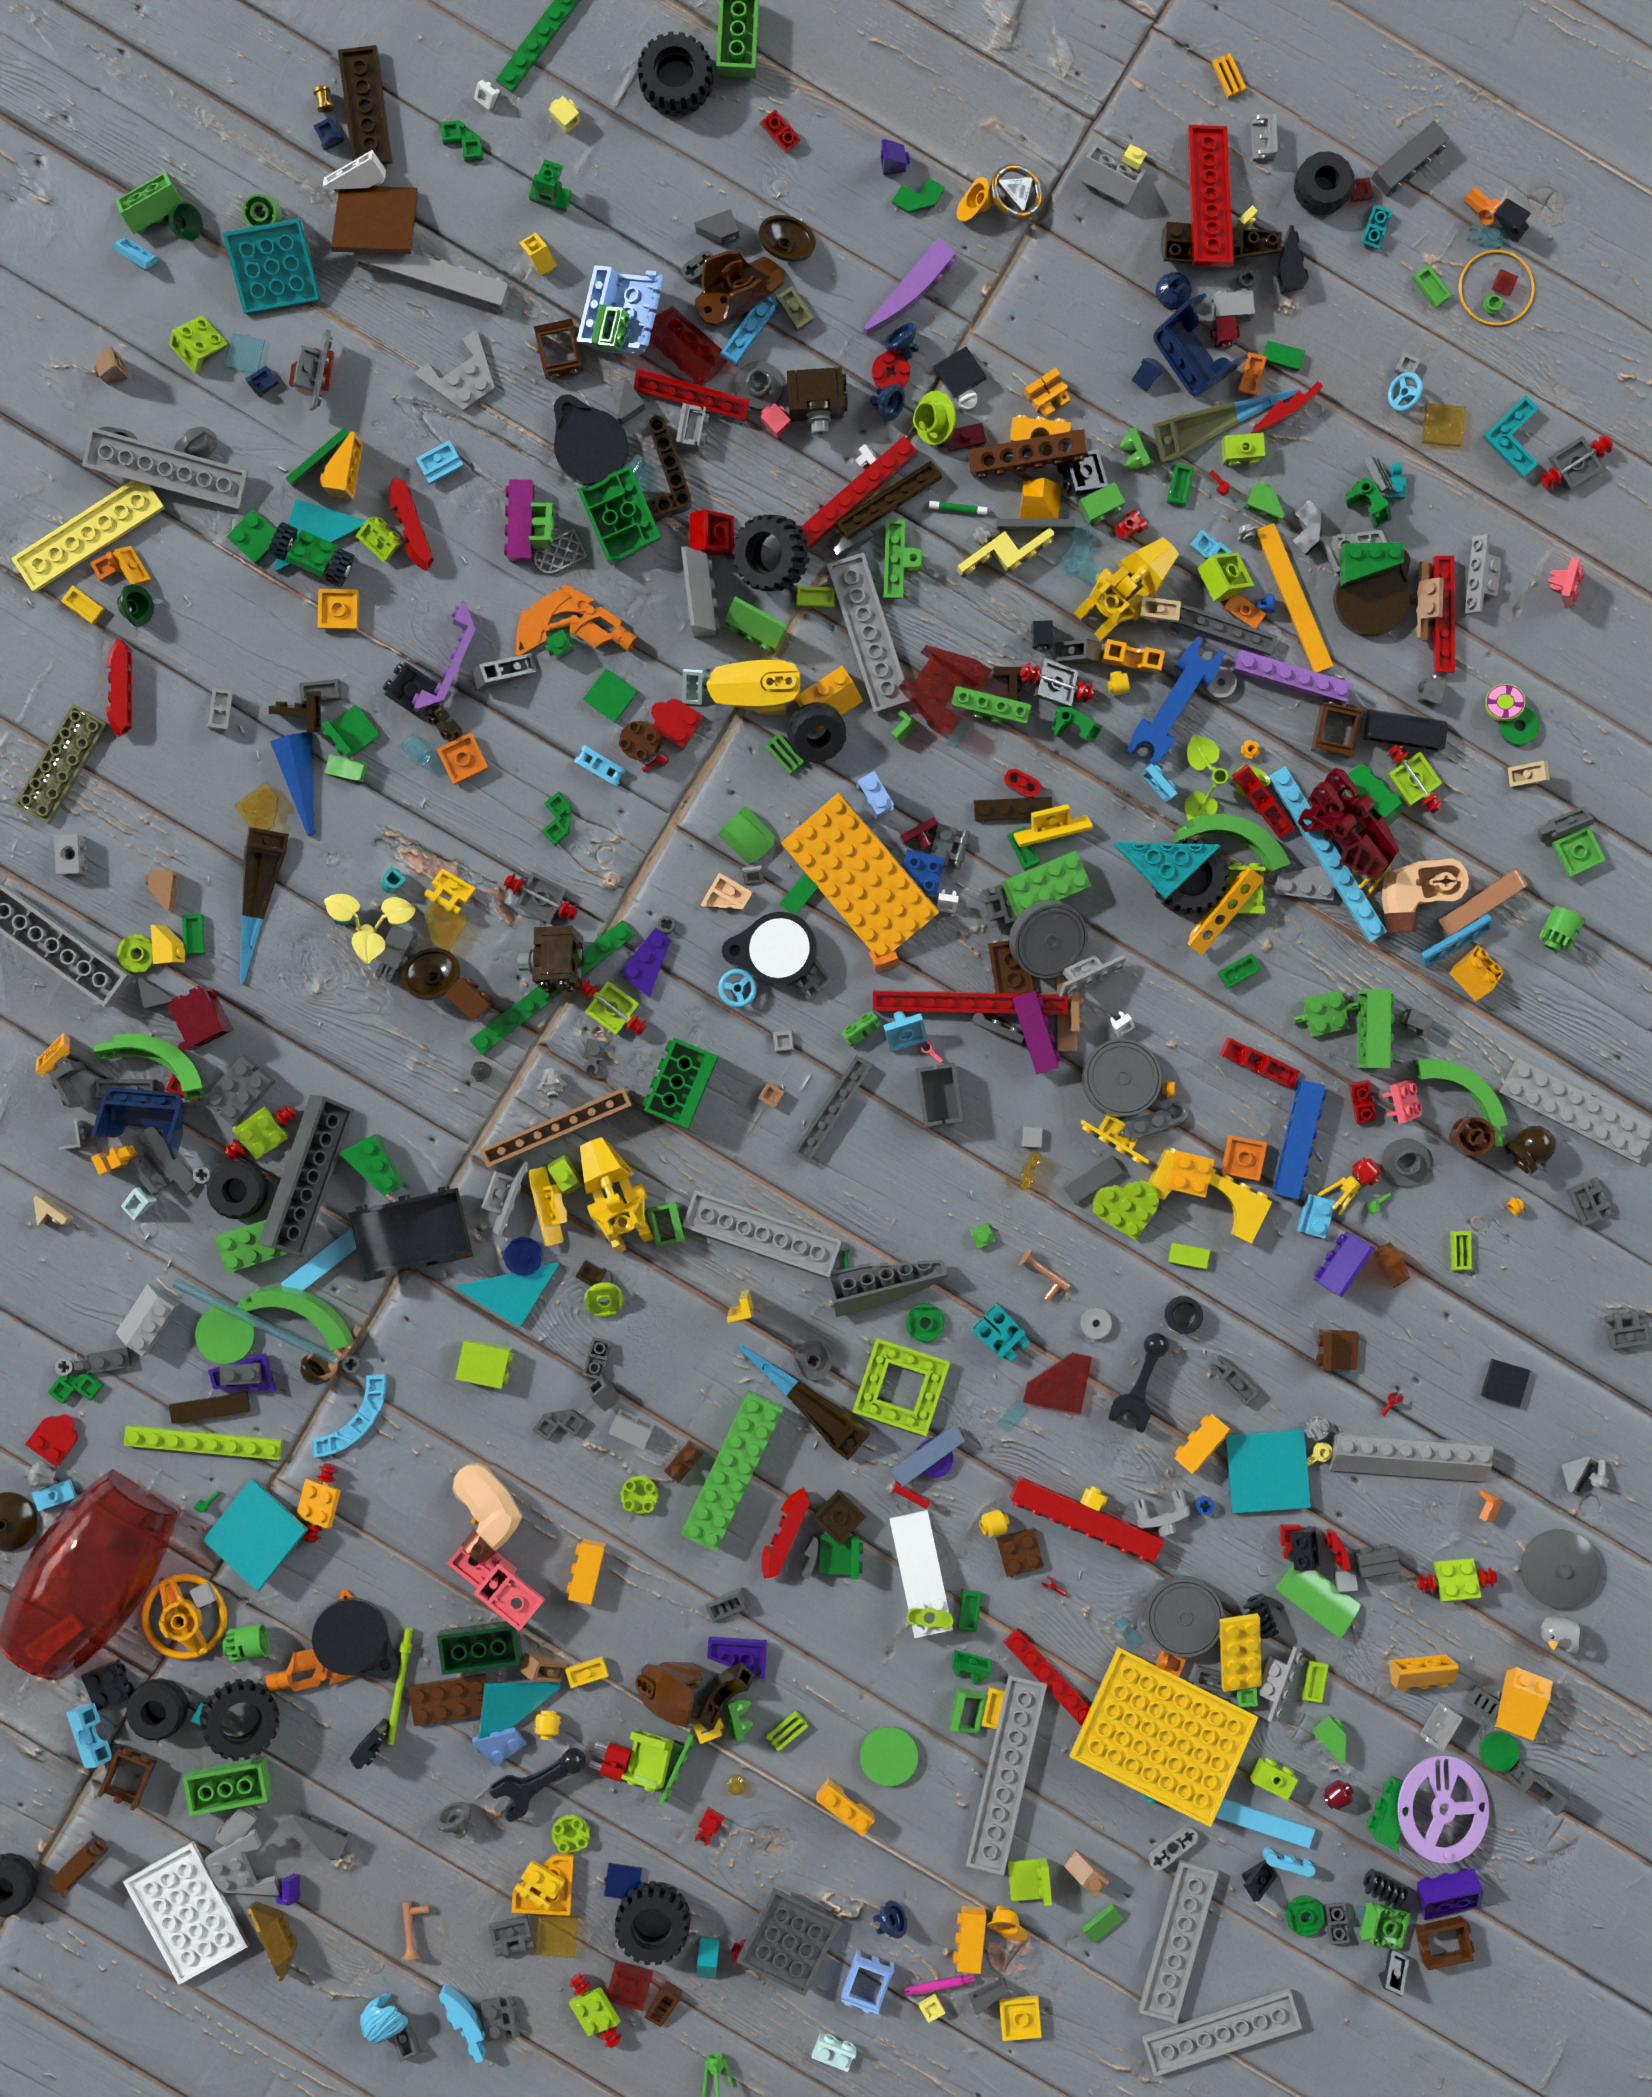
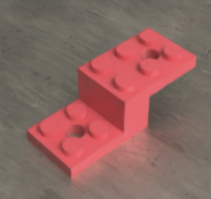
M460 1546L447 1564L477 1588L474 1592L477 1598L520 1631L544 1602L545 1598L516 1576L515 1572L518 1568L498 1552L484 1564L473 1565L469 1560L470 1555ZM512 1599H521L522 1606L514 1607L511 1602Z

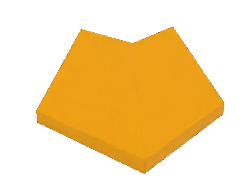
M1046 478L1023 481L1019 519H1059L1062 485Z

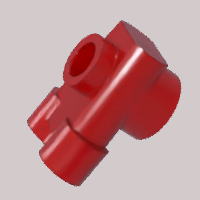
M1133 510L1127 514V518L1115 526V534L1119 539L1127 540L1131 534L1135 532L1141 533L1146 530L1148 523L1141 518L1139 511Z

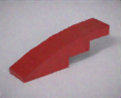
M1317 381L1305 395L1298 390L1287 404L1280 399L1254 427L1250 434L1264 432L1290 418L1303 408L1322 389L1323 385Z
M1248 764L1232 775L1233 779L1279 839H1282L1296 828Z
M1228 1037L1219 1054L1291 1089L1300 1073L1299 1070Z

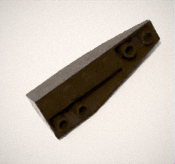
M1166 222L1161 237L1163 261L1193 264L1190 223ZM1232 227L1234 260L1281 252L1282 232Z

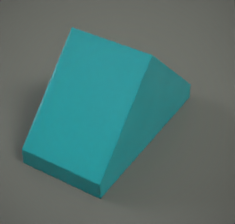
M700 1937L696 1977L716 1979L719 1938Z

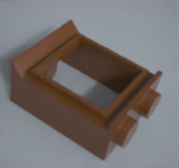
M572 318L533 326L546 379L556 380L563 375L575 376L584 371ZM570 331L575 359L547 365L541 336L557 335L559 332Z
M1327 700V702L1320 705L1311 751L1320 749L1327 751V754L1335 755L1338 753L1345 755V758H1350L1354 756V746L1363 710L1357 709L1358 707L1355 705L1347 704L1346 706L1338 705L1339 702ZM1328 711L1353 716L1347 746L1322 740Z
M124 1746L115 1752L97 1796L101 1798L106 1793L113 1796V1802L120 1804L122 1801L131 1803L130 1810L134 1811L140 1805V1800L157 1761L153 1760V1757L148 1754H139L134 1752L133 1748ZM122 1758L147 1767L136 1794L111 1784Z
M95 1835L49 1881V1884L63 1898L77 1884V1881L107 1852L109 1848L106 1846L105 1841Z
M1460 1915L1426 1924H1414L1421 1962L1428 1970L1474 1961L1472 1953L1475 1952V1949L1469 1938L1471 1928L1468 1921H1465ZM1456 1929L1460 1950L1431 1956L1427 1935Z

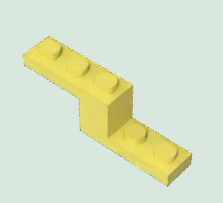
M1048 528L1018 550L1007 533L1003 532L959 564L957 571L960 576L965 573L969 575L976 569L975 566L978 563L982 562L984 564L991 559V554L994 555L1005 572L1010 569L1014 571L1021 565L1023 559L1027 558L1029 560L1036 555L1038 548L1041 546L1045 548L1053 542L1052 538L1055 533L1051 528Z

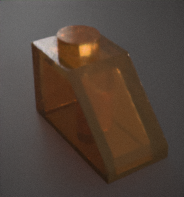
M1391 1242L1380 1246L1374 1251L1378 1265L1393 1288L1410 1279L1403 1256Z

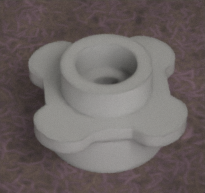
M1253 524L1243 525L1238 530L1240 535L1238 541H1251L1257 536L1256 531L1258 528L1254 527Z

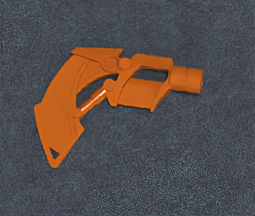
M565 584L560 586L562 589L543 597L528 610L521 611L515 654L520 656L546 641L547 633L570 627L572 635L575 634L592 645V649L609 642H615L629 652L635 646L638 637L622 627V620L603 607L595 609L593 606H590L595 599ZM571 612L583 615L581 618L577 615H572L569 618L559 620V622L549 624L552 616L560 613ZM602 618L614 626L615 629L608 633L593 623V621ZM520 642L524 647L522 650H520Z
M343 1589L339 1600L344 1599V1596L348 1598L354 1597L346 1589ZM312 1648L299 1652L293 1651L287 1670L266 1675V1684L269 1692L291 1688L295 1692L317 1687L325 1679H330L328 1685L330 1686L359 1675H340L328 1670L318 1661ZM315 1669L313 1676L297 1681L292 1679L293 1673Z

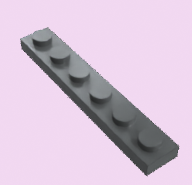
M1181 603L1179 621L1173 622L1269 656L1273 652L1278 637Z
M855 1056L792 1153L807 1163L810 1162L872 1068L871 1064L859 1056Z

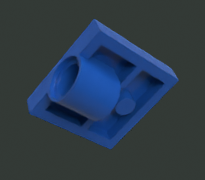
M907 849L903 868L925 894L937 896L945 857Z

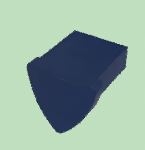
M331 117L313 125L321 140L323 150L331 149L344 141L343 136L338 133Z
M1144 358L1141 361L1142 365L1131 381L1145 391H1148L1157 376L1162 374V367L1157 360Z
M267 366L245 378L248 385L260 398L264 393L279 384Z

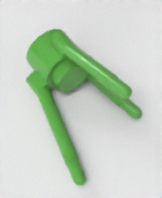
M721 2053L710 2054L705 2060L702 2097H706L709 2071L711 2074H714L716 2097H720L718 2074L722 2073L723 2068L730 2087L734 2086L726 2057H723Z

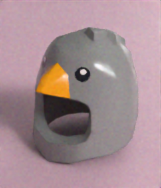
M1562 1616L1545 1618L1540 1627L1543 1641L1549 1644L1553 1650L1558 1648L1571 1654L1578 1653L1580 1628L1577 1621Z

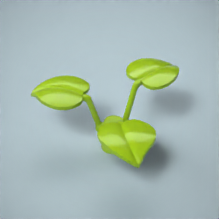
M1193 735L1189 741L1187 759L1191 767L1197 771L1205 769L1206 766L1212 770L1211 781L1213 785L1207 795L1197 791L1191 793L1186 798L1184 809L1188 821L1199 816L1215 814L1218 803L1215 799L1209 798L1216 786L1223 785L1227 780L1236 782L1228 775L1225 769H1216L1210 765L1217 762L1220 751L1217 744L1210 739ZM1249 765L1265 787L1270 784L1271 780L1265 772ZM1236 783V791L1238 792V794L1248 798L1243 792V790Z

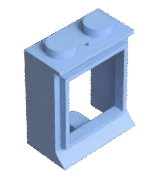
M875 771L857 781V789L863 790L868 804H871L875 811V820L894 810V804Z
M857 1949L841 1992V2001L849 2007H859L868 2014H879L892 1974L895 1972L894 1962L890 1961L889 1965L885 1966L880 1964L879 1958L876 1956H872L871 1960L861 1957V1950ZM859 1967L884 1976L875 2002L850 1993Z

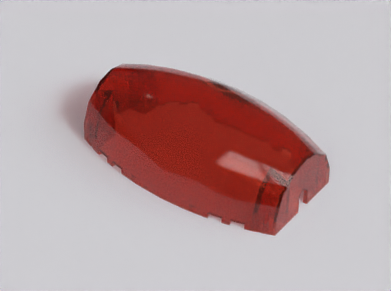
M114 1469L87 1487L51 1523L33 1548L18 1575L4 1610L0 1626V1650L5 1657L20 1669L47 1680H63L89 1661L124 1626L151 1586L161 1566L160 1563L163 1556L166 1554L178 1511L152 1494L147 1496L139 1494L137 1490L140 1486Z

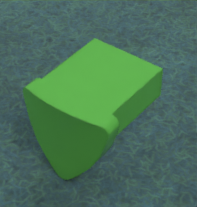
M902 710L898 713V716L903 721L891 732L899 744L917 729L916 722Z

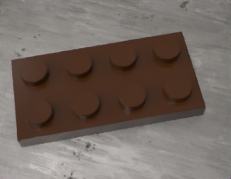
M486 1673L409 1685L408 1691L414 1726L480 1716L485 1683H488Z

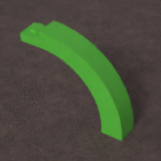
M1209 814L1193 818L1186 822V826L1177 829V833L1172 836L1175 843L1205 833L1228 835L1247 845L1258 856L1263 866L1266 867L1267 874L1291 864L1283 848L1266 830L1247 819L1234 815Z
M143 1034L113 1035L114 1042H102L94 1045V1052L98 1061L122 1057H139L155 1061L169 1069L176 1076L181 1084L185 1101L205 1097L199 1074L193 1063L181 1050L162 1039Z
M1434 1059L1413 1060L1416 1079H1442L1464 1089L1476 1101L1484 1119L1489 1121L1494 1127L1495 1144L1493 1147L1503 1146L1504 1132L1500 1129V1126L1508 1125L1506 1115L1498 1097L1481 1077L1471 1070L1449 1061Z
M283 1286L259 1288L254 1290L250 1296L240 1299V1303L234 1307L236 1314L262 1307H280L297 1312L310 1320L319 1329L330 1351L349 1346L354 1340L344 1320L330 1305L317 1296L300 1289Z

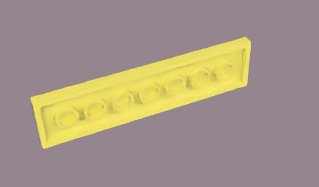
M131 480L11 559L31 590L37 592L164 510L165 506L151 485Z

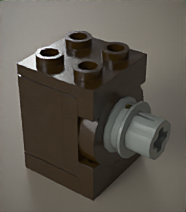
M835 367L787 371L789 418L791 421L807 420V424L811 425L812 435L822 436L828 434V423L834 418H844V411H848L847 393H843L846 392L847 386L846 374H842V367H837V369Z
M572 925L534 927V950L530 949L528 953H519L517 959L519 970L530 971L532 981L546 993H556V990L575 992L577 989H582L583 936Z

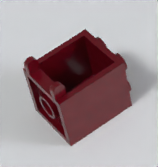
M194 987L189 990L190 994L176 996L171 999L172 1003L167 1005L185 1040L178 1045L179 1050L187 1049L192 1051L234 1030L212 988Z

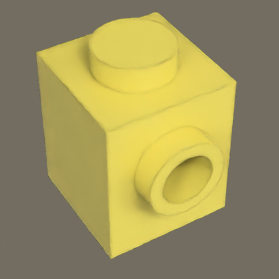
M564 96L551 103L549 108L551 118L568 134L581 121L577 106L572 100H567Z

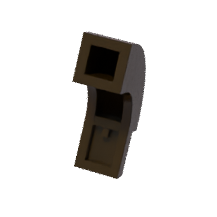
M743 1663L733 1665L719 1674L699 1699L698 1705L700 1709L696 1720L708 1731L714 1730L726 1703L735 1695L748 1691L755 1674Z

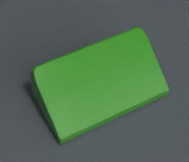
M1111 1903L1082 1927L1083 1933L1093 1943H1096L1123 1921L1124 1917Z

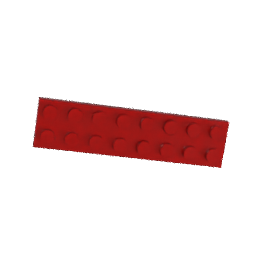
M1189 125L1187 135L1193 266L1232 267L1234 259L1227 126Z

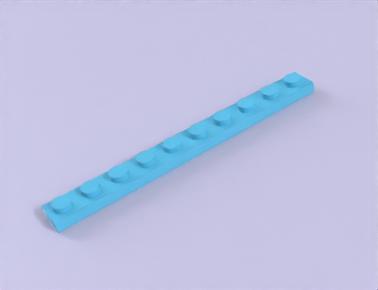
M1286 766L1269 775L1270 783L1367 941L1371 942L1385 934L1387 930L1363 891L1358 888L1359 885L1347 866L1340 863L1342 857L1334 844L1323 837L1325 830L1304 832L1298 824L1302 811L1305 808L1310 809L1311 807ZM1305 818L1304 823L1307 826H1312V822Z

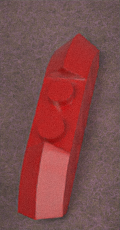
M393 478L389 488V504L391 510H398L396 512L398 521L404 525L403 536L406 542L409 541L404 546L405 551L419 568L427 571L431 567L434 558L410 489L405 481Z
M118 638L112 645L106 661V668L111 669V672L108 673V681L111 684L108 700L111 705L106 707V713L111 728L120 737L132 729V649Z
M804 1487L794 1492L783 1504L781 1511L786 1516L782 1515L778 1523L780 1530L778 1534L774 1533L770 1542L773 1546H765L763 1549L761 1567L764 1579L773 1578L780 1573L810 1504V1499Z

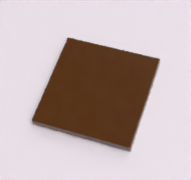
M371 186L370 188L339 189L331 244L332 252L411 254L418 188Z

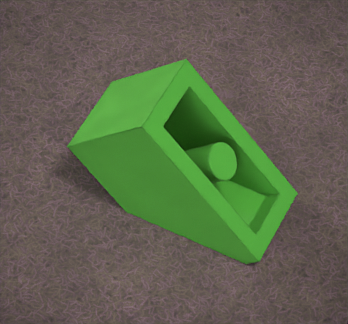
M1256 482L1250 491L1243 509L1280 523L1284 518V512L1274 489H1271L1266 483Z
M1327 1715L1311 1731L1343 1765L1346 1756V1734L1342 1730L1344 1726L1337 1718L1333 1720Z

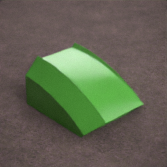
M746 806L718 833L747 864L757 862L773 846L775 838L770 830Z

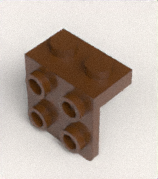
M1319 1329L1317 1336V1346L1319 1348L1316 1355V1365L1322 1371L1330 1372L1331 1369L1356 1370L1358 1364V1332Z

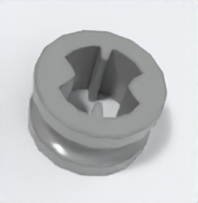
M199 1166L193 1171V1179L197 1183H207L212 1170L208 1166ZM201 1169H203L204 1173H207V1177H204L205 1180L198 1176V1173L202 1172Z
M70 1357L59 1359L55 1364L56 1372L62 1376L72 1373L74 1371V1360ZM64 1361H66V1365H69L66 1371H64V1367H61V1364L65 1363Z

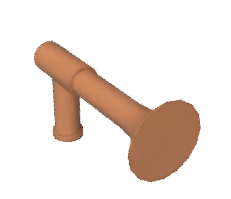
M1029 1249L1022 1256L1019 1265L1027 1264L1032 1266L1054 1283L1047 1294L1044 1295L1051 1302V1299L1060 1288L1066 1291L1070 1284L1035 1260L1031 1254L1032 1250Z
M408 1900L402 1902L406 1952L401 1957V1960H414L421 1957V1954H418L414 1947L412 1915L430 1913L429 1905L411 1907V1901Z

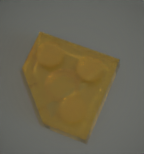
M266 782L234 805L249 827L270 830L275 826L279 799Z
M432 902L424 915L430 932L431 942L450 952L469 918L461 913L458 915L453 912L450 913L445 910V907Z

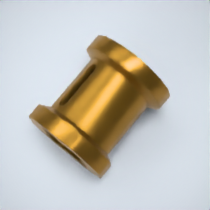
M318 86L313 89V94L316 96L318 103L316 107L320 113L334 110V105L331 103L329 95L331 91L328 86Z

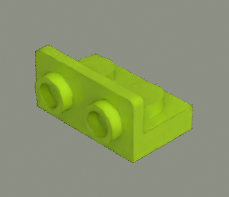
M380 517L368 518L356 534V537L383 563L390 559L397 547L404 545L400 535L391 530Z

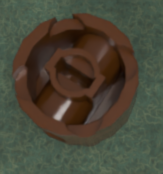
M632 721L623 728L619 746L629 758L646 760L657 755L662 747L663 739L660 729L654 723L649 721Z
M1466 1116L1454 1123L1449 1139L1454 1148L1462 1154L1484 1155L1495 1144V1130L1490 1122L1483 1118Z

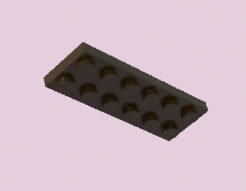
M376 45L339 49L338 57L352 161L373 150L382 165L392 164L378 48Z

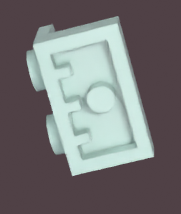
M820 2033L811 2058L848 2072L852 2060L857 2055L856 2047L849 2041H840L831 2034Z

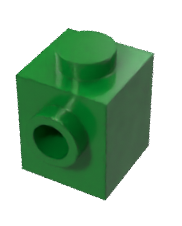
M563 629L546 638L548 645L545 647L550 656L555 655L557 660L574 651L572 647L574 641L569 633H564Z

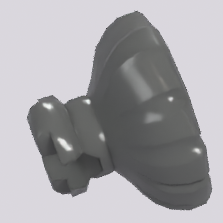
M455 1802L447 1805L436 1816L435 1824L437 1828L442 1832L454 1833L453 1836L458 1839L465 1837L468 1831L465 1826L470 1819L471 1808L466 1802Z

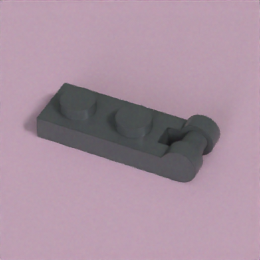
M975 1013L972 1016L974 1024L1022 1043L1024 1035L1020 1034L1021 1030L1012 1026L1010 1029L1002 1027V1022L992 1019V1022L988 1021L981 1013Z

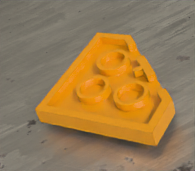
M554 1853L542 1864V1866L565 1880L554 1899L546 1896L545 1900L551 1903L547 1911L541 1907L537 1908L532 1901L527 1898H521L519 1893L513 1890L511 1913L570 1916L574 1854ZM523 1881L521 1885L525 1886L527 1882ZM533 1886L530 1889V1891H532L538 1896L541 1893V1891L534 1888Z

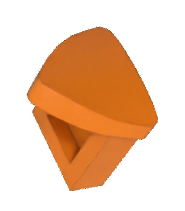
M112 551L90 562L101 582L117 573L123 572Z
M874 951L868 952L877 974L900 965L896 952L880 958L876 957Z
M1481 1489L1479 1495L1487 1501L1479 1518L1486 1522H1493L1504 1500Z
M1161 1650L1156 1666L1179 1677L1186 1657L1174 1656Z

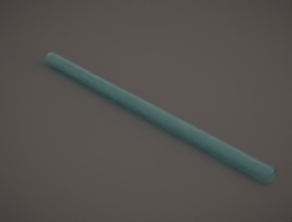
M178 1278L173 1285V1288L332 1365L335 1364L338 1356Z

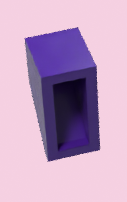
M882 139L880 157L883 175L906 172L907 164H910L909 152H905L904 144Z

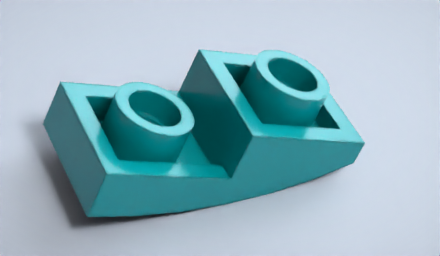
M1374 205L1360 243L1379 249L1393 211Z

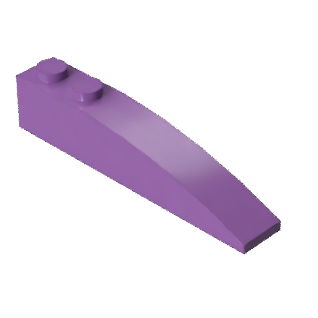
M937 238L864 326L863 334L868 336L886 326L916 304L934 284L937 286L944 277L942 274L946 270H951L956 263V252L940 238Z

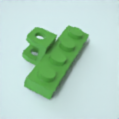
M886 520L884 599H904V571L916 572L922 570L923 567L921 550L918 548H905L906 520Z

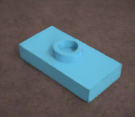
M127 237L113 243V250L145 270L157 263L158 257Z
M71 1479L32 1492L38 1511L77 1497Z

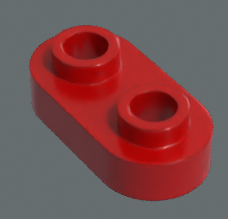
M1010 769L1004 776V783L1008 788L1028 798L1036 797L1041 791V784L1036 778L1018 769ZM1015 776L1017 778V782H1011L1010 777ZM1032 785L1034 791H1028L1027 786Z

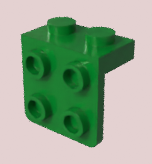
M357 705L352 706L332 723L326 720L321 724L324 728L322 732L329 741L333 739L336 743L334 748L341 756L345 755L348 758L353 757L379 736V732Z
M821 1535L819 1572L821 1574L850 1575L852 1580H858L859 1574H862L863 1562H859V1554H863V1542H859V1535H849L841 1545L835 1542L829 1535Z

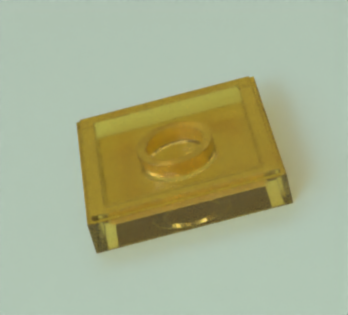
M1427 403L1425 405L1422 443L1461 447L1466 407Z
M539 1914L536 1955L575 1957L578 1916Z

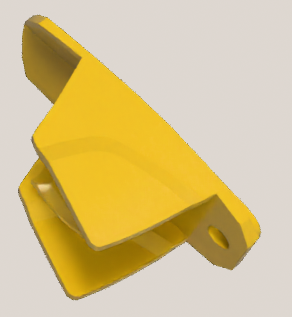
M755 660L715 667L706 685L710 696L717 704L732 705L763 715H785V703L794 701L800 693V671L795 664L786 662V660ZM792 678V683L788 685L787 681ZM773 679L776 682L772 685L768 684L769 680Z

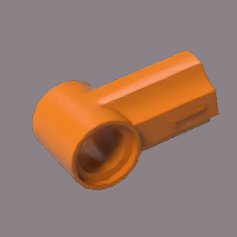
M1473 187L1464 198V202L1478 213V218L1482 224L1491 225L1497 219L1494 213L1502 204L1501 201L1489 199L1476 187Z

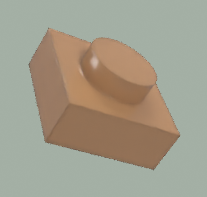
M768 1082L758 1099L775 1108L784 1091Z

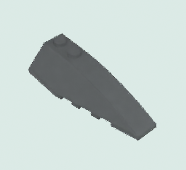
M943 1260L918 1261L917 1264H908L907 1262H899V1265L880 1263V1266L861 1264L833 1271L830 1277H826L836 1317H840L905 1298L947 1278L948 1274Z

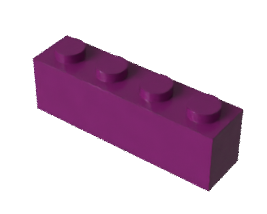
M509 479V486L506 485L505 489L506 497L509 498V504L505 505V516L508 517V524H505V536H508V544H504V555L507 556L510 562H533V547L529 542V536H534V526L532 524L534 512L531 508V503H535V484L533 480Z
M1036 991L1014 997L1013 1003L1036 1075L1059 1068L1058 1061H1061L1058 1049L1054 1050L1052 1045L1055 1043L1053 1033L1048 1032L1047 1026L1050 1025L1047 1014H1042L1041 1008L1044 1007L1041 996L1037 997Z

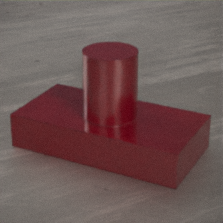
M982 423L953 429L952 434L946 440L948 452L986 444L987 442Z
M935 817L900 835L899 838L904 844L916 837L923 850L932 845L926 831L937 826L938 823Z

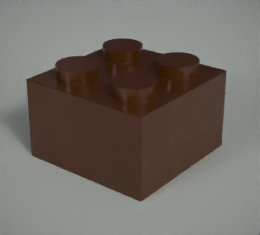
M460 977L444 995L473 1022H480L495 1006L492 1003L493 998L486 992H480L477 989L479 985L471 978Z

